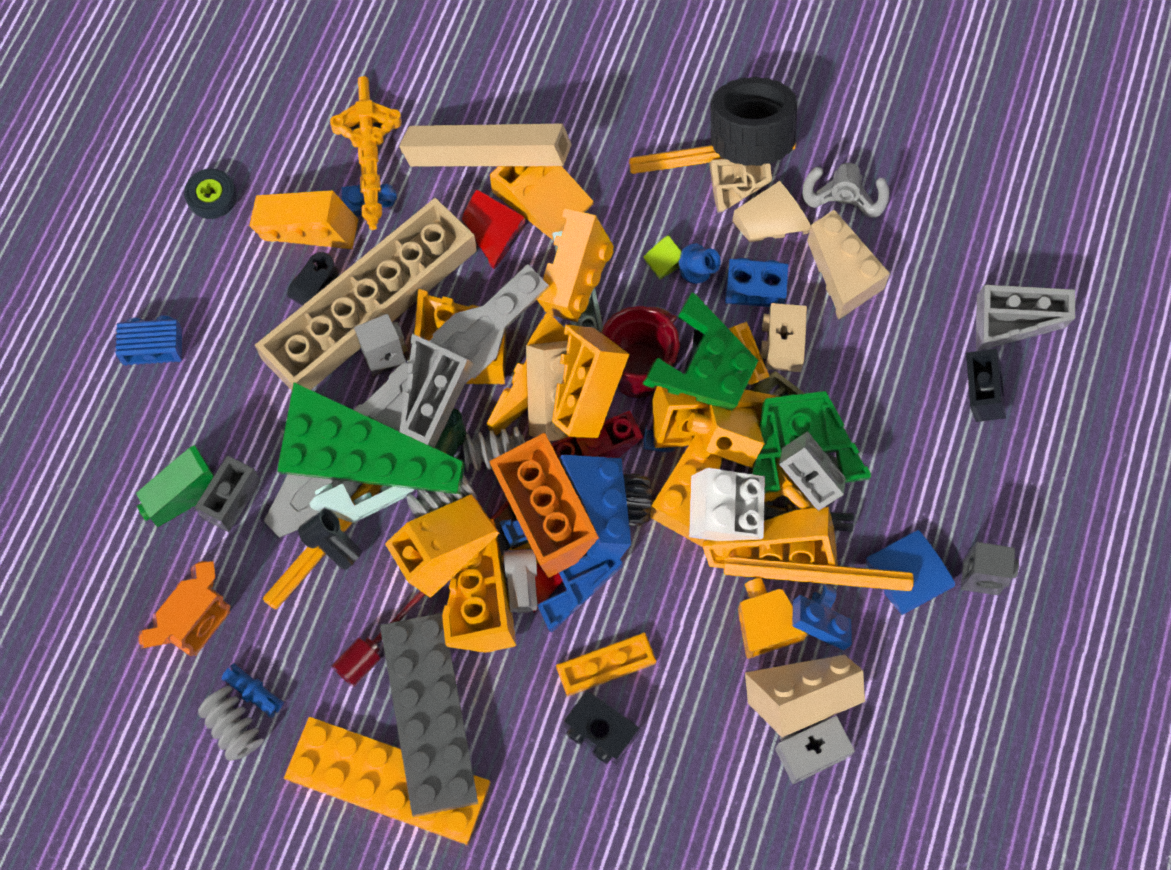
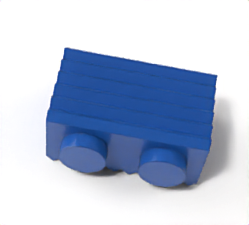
M159 316L156 320L144 321L141 318H129L126 322L116 324L117 339L115 353L122 365L182 361L183 329L177 319L170 316Z

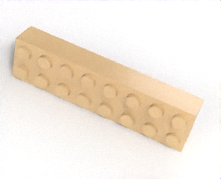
M434 198L256 343L255 347L261 359L291 391L294 382L311 390L361 348L354 327L385 314H388L391 322H393L417 302L418 289L429 292L477 251L474 234Z

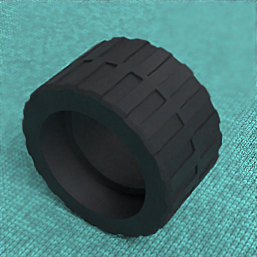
M765 77L739 78L719 87L711 99V145L714 151L725 160L727 159L732 163L745 166H762L763 164H771L784 158L793 150L796 143L798 101L796 100L795 93L787 85H783L782 82Z

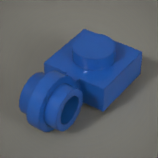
M389 184L380 185L381 191L378 192V203L382 204L383 208L393 206L397 200L396 190ZM360 185L341 187L342 201L355 216H362V206L365 204L364 194L360 191Z

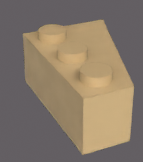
M835 210L811 224L807 242L818 270L823 275L827 285L826 290L833 300L836 308L835 312L839 320L884 290L890 273Z
M568 340L526 345L530 436L537 437L545 432L549 441L568 437L566 433L552 422L557 383H562L565 364H560L561 354H566Z
M846 655L745 672L748 704L781 737L865 702L863 670Z

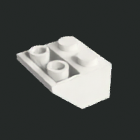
M706 468L692 475L689 537L714 541L763 539L765 476Z

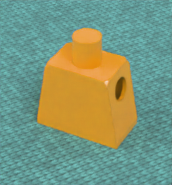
M709 404L704 415L691 413L689 416L687 430L701 434L704 449L707 452L752 468L764 445L761 430L753 409L736 406L731 411Z
M756 578L744 584L749 599L740 602L738 614L747 659L805 640L807 633L792 626L793 606L782 589L767 593L762 578Z

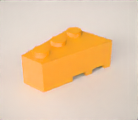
M333 190L256 195L249 226L265 241L353 249L359 219Z
M565 324L564 334L569 335L567 352L566 354H561L560 364H565L562 383H557L552 422L569 437L598 438L629 353L595 328Z

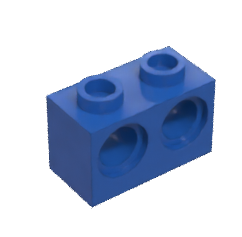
M748 258L729 259L725 304L770 307L771 303L785 304L788 264L780 263L776 260L760 262L752 261ZM743 277L748 282L742 283L737 281L736 278ZM766 280H774V281H776L778 284H776V285H770V284H767L765 281H766Z

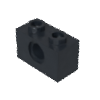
M997 348L967 352L970 408L975 422L1005 419L1006 408L1002 365Z
M588 690L585 691L564 720V728L567 729L565 734L579 745L585 742L594 749L592 754L605 764L611 761L617 765L639 735L640 730L637 725ZM597 723H603L608 727L609 732L604 737H595L590 731L592 726Z

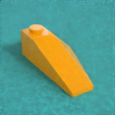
M657 386L653 397L655 448L688 446L696 434L687 430L689 416L691 413L704 415L709 404L696 401V397L684 393L679 395L668 393V389ZM744 390L737 406L753 409L760 426L764 400L781 396Z

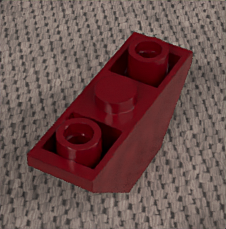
M629 410L604 421L598 438L568 436L551 445L558 459L561 455L619 458L643 439V436Z

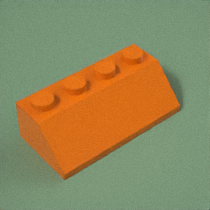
M545 432L489 461L541 568L548 578L576 564L599 539Z

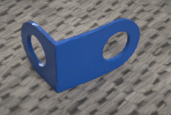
M646 425L644 450L670 453L678 448H655L653 430H647L648 425Z

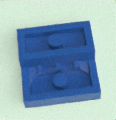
M919 530L866 558V565L869 569L913 573L914 583L911 591L884 589V594L901 615L955 587V582L946 566Z

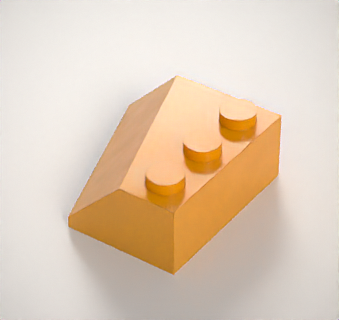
M418 289L414 335L430 341L433 338V334L455 313L479 306L470 305L468 307L455 303L451 298L443 296L441 299L429 295L428 291ZM506 329L497 358L476 378H471L466 384H505Z

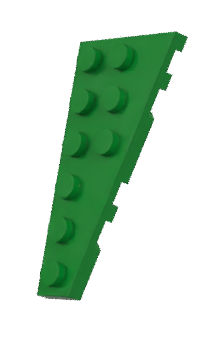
M295 382L293 383L277 469L279 473L460 494L465 466L463 461Z

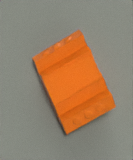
M201 561L191 567V579L180 581L164 604L153 614L154 628L139 631L138 640L141 649L172 643L189 656H197L230 614V605L223 600L222 595L212 589L213 581L215 580L214 561Z

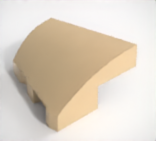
M727 159L711 160L709 163L718 213L724 212L772 182L770 164L745 166L732 163Z
M780 181L734 210L732 221L749 242L762 241L767 237L783 238L787 233L800 231L804 235L808 234L811 228L805 214Z

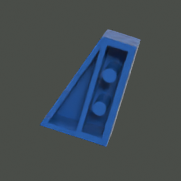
M561 455L559 461L599 537L587 551L589 559L619 560L631 545L622 458Z

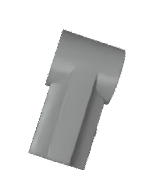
M533 550L503 551L505 579H508L510 612L528 613L537 610L535 585L537 566Z

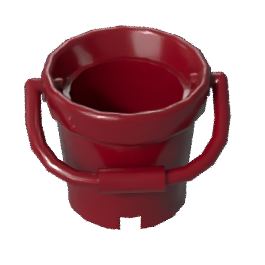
M655 306L627 307L613 314L603 326L600 333L629 353L617 386L622 394L633 398L652 395L657 386L655 385L654 388H651L642 383L654 361L659 358L670 366L675 364L680 341L678 330L673 324L677 320L674 314Z

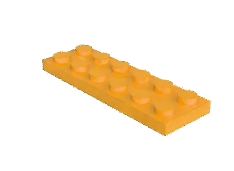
M309 717L284 776V779L467 846L491 784L490 780L473 775L479 804L413 818L401 749Z

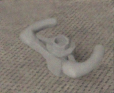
M853 163L841 164L834 172L833 180L815 193L813 191L814 185L823 174L821 167L816 166L807 175L803 183L802 194L804 203L813 208L819 207L828 201H838L843 204L858 206L865 216L875 218L882 214L889 201V187L886 179H877L878 200L874 203L861 185L862 175L860 174L859 167Z

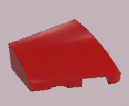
M476 190L464 211L462 222L474 234L475 243L484 252L490 267L495 269L510 250L509 243L524 225L525 217L481 191Z

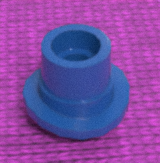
M697 243L688 244L680 254L679 268L681 275L691 284L705 282L712 273L719 270L721 265V259L716 250L712 248L705 249Z

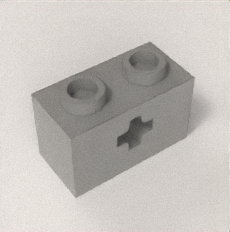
M388 314L354 327L362 353L373 376L398 367L403 362L406 363L403 352L408 350L404 342V335L398 322L392 324Z
M837 716L814 723L809 726V729L801 733L796 731L784 737H779L781 742L778 743L775 750L792 784L850 758L855 752ZM809 741L813 745L819 744L820 748L817 754L814 750L807 751L806 747Z

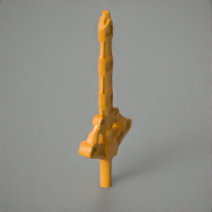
M361 76L358 78L359 101H356V104L342 113L331 117L330 125L334 134H342L345 138L351 140L354 147H359L358 159L359 164H361L362 176H360V191L364 194L365 204L362 206V217L367 221L369 228L375 230L382 216V204L378 203V192L381 191L380 175L377 174V163L379 162L377 145H381L384 142L383 137L386 133L388 134L392 129L399 128L402 125V119L398 110L387 108L370 100L369 79L366 76ZM373 123H381V128L373 126ZM357 124L360 125V128H357V129H355V130H353V131H352V129L350 128V127H353V126H355V125H357Z

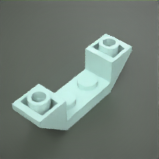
M343 483L334 488L332 484H328L315 491L316 496L309 504L314 510L321 511L327 509L333 512L337 518L355 523L406 498L414 489L382 486L381 493L373 497L370 492L354 500V505Z

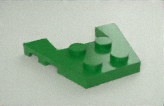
M692 292L687 297L677 317L704 335L685 373L683 374L657 358L642 384L654 388L655 385L668 389V393L675 395L684 393L696 397V401L732 411L738 405L759 360L704 302Z
M826 391L766 398L764 400L760 420V430L764 445L754 462L752 472L753 475L765 476L764 493L778 492L780 490L775 460L781 458L783 447L807 431L825 453H836L838 468L846 478L845 483L869 480L871 478V472L867 466H864L858 455L859 451L855 443H852L844 429L845 425Z

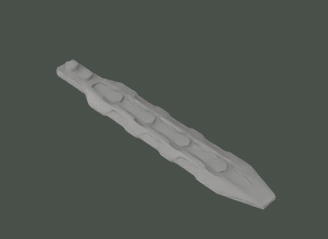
M527 264L484 306L455 313L433 334V338L429 342L474 363L465 382L466 384L471 378H476L497 358L505 329L549 288V285ZM410 360L407 363L403 362L388 376L389 380L363 405L359 404L354 411L400 432L404 392H406L408 379L407 368ZM287 475L264 522L279 538L297 531L302 523L319 512L312 509L309 504L316 496V490L328 484H332L334 488L343 483L349 497H351L361 483Z

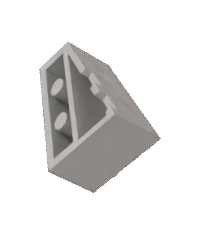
M984 285L977 294L976 351L1066 328L1075 319V290Z
M412 334L410 363H408L407 368L408 379L406 392H404L400 432L435 448L474 363Z

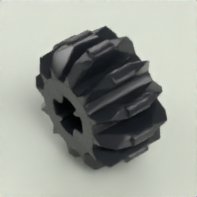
M623 474L629 526H642L648 520V515L651 512V503L653 502L651 481L647 476H640V474Z

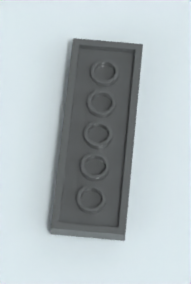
M443 613L380 625L413 818L479 804L450 647H447L445 644Z

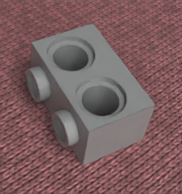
M808 431L782 448L779 465L818 511L844 495L845 476Z

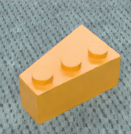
M564 208L562 217L566 219L563 233L562 236L556 235L553 245L558 246L553 264H547L543 277L549 288L537 301L546 313L578 322L581 314L587 309L589 297L594 287L600 282L601 273L606 263L613 255L614 246L596 215Z
M695 434L651 506L650 518L702 547L705 539L689 537L691 476L706 468L720 470L722 457L709 453L704 449L701 434Z

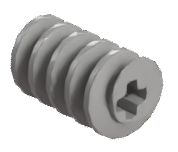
M513 427L512 436L510 437L506 429H501L499 438L491 430L487 440L484 439L481 432H477L474 442L469 434H465L463 448L467 472L470 463H472L476 471H480L482 462L486 464L488 470L492 469L489 461L525 443L524 435H521L517 427Z
M464 474L460 494L417 490L418 499L411 494H408L406 497L408 506L415 518L464 498L466 494H472L477 498L474 489Z
M225 686L209 695L198 709L199 716L206 718L204 723L206 727L212 729V737L219 739V748L226 750L224 756L228 761H234L249 755L264 741V739L253 740L259 732L258 728L246 729L253 721L250 717L242 720L239 718L246 709L244 707L233 708L239 701V698L234 696L227 699L226 696L232 691L231 686Z

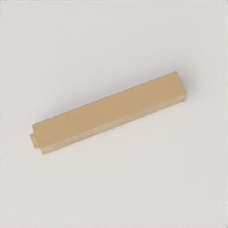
M563 124L409 126L399 147L410 167L564 166L572 144Z

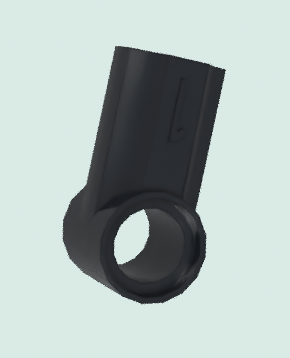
M323 509L298 528L299 537L306 546L313 549L319 547L341 569L346 570L351 567L362 553V549L340 530V522L330 510Z

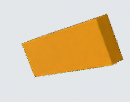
M644 632L557 664L556 669L568 697L656 664V659Z

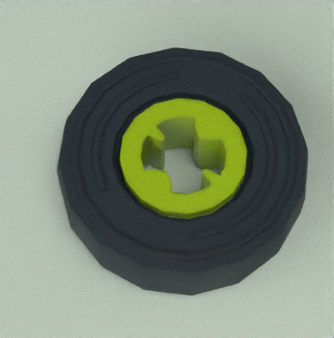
M204 169L196 172L188 179L184 188V198L189 209L198 217L205 219H216L226 215L236 202V187L231 177L221 170ZM211 190H215V193L211 194L210 198L206 197L205 194H210Z

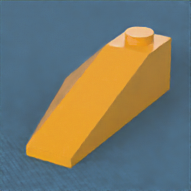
M546 313L527 345L567 341L569 335L564 334L565 327L552 315ZM527 358L524 363H517L513 371L515 373L512 378V388L507 387L503 390L487 422L489 431L493 430L496 436L501 432V429L508 427L528 410Z
M824 507L819 511L816 508L799 509L765 520L763 539L705 540L702 545L709 567L724 568V560L727 556L838 566L834 526L829 507Z
M490 519L496 527L494 519ZM496 536L450 580L449 599L447 605L444 606L442 615L445 644L447 647L487 653L517 646L498 536Z

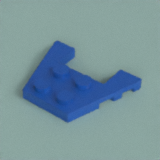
M510 519L499 522L512 550L528 543L518 520L511 521ZM586 552L576 564L559 572L567 591L537 604L549 632L555 631L623 567L621 559H589Z

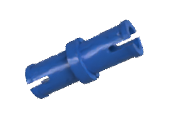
M236 663L230 665L232 671L227 668L222 675V680L242 694V699L246 703L252 702L267 714L269 718H273L275 716L274 711L278 713L284 701L263 687L264 683L260 679H253L239 668Z

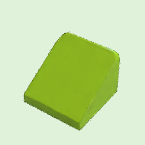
M668 235L645 254L643 259L660 280L679 268L681 250Z

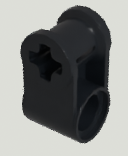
M325 252L313 254L298 276L289 285L287 297L303 306L339 276V272L336 266H334L332 257Z

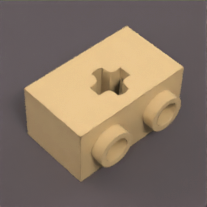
M771 303L769 314H763L762 331L767 332V341L762 340L760 355L766 359L765 367L767 370L801 372L805 355L807 306Z

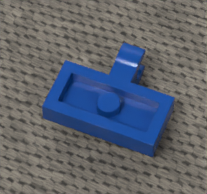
M824 584L822 595L814 592L812 600L802 595L793 600V627L843 651L852 645L851 619L831 610L837 594L835 588Z

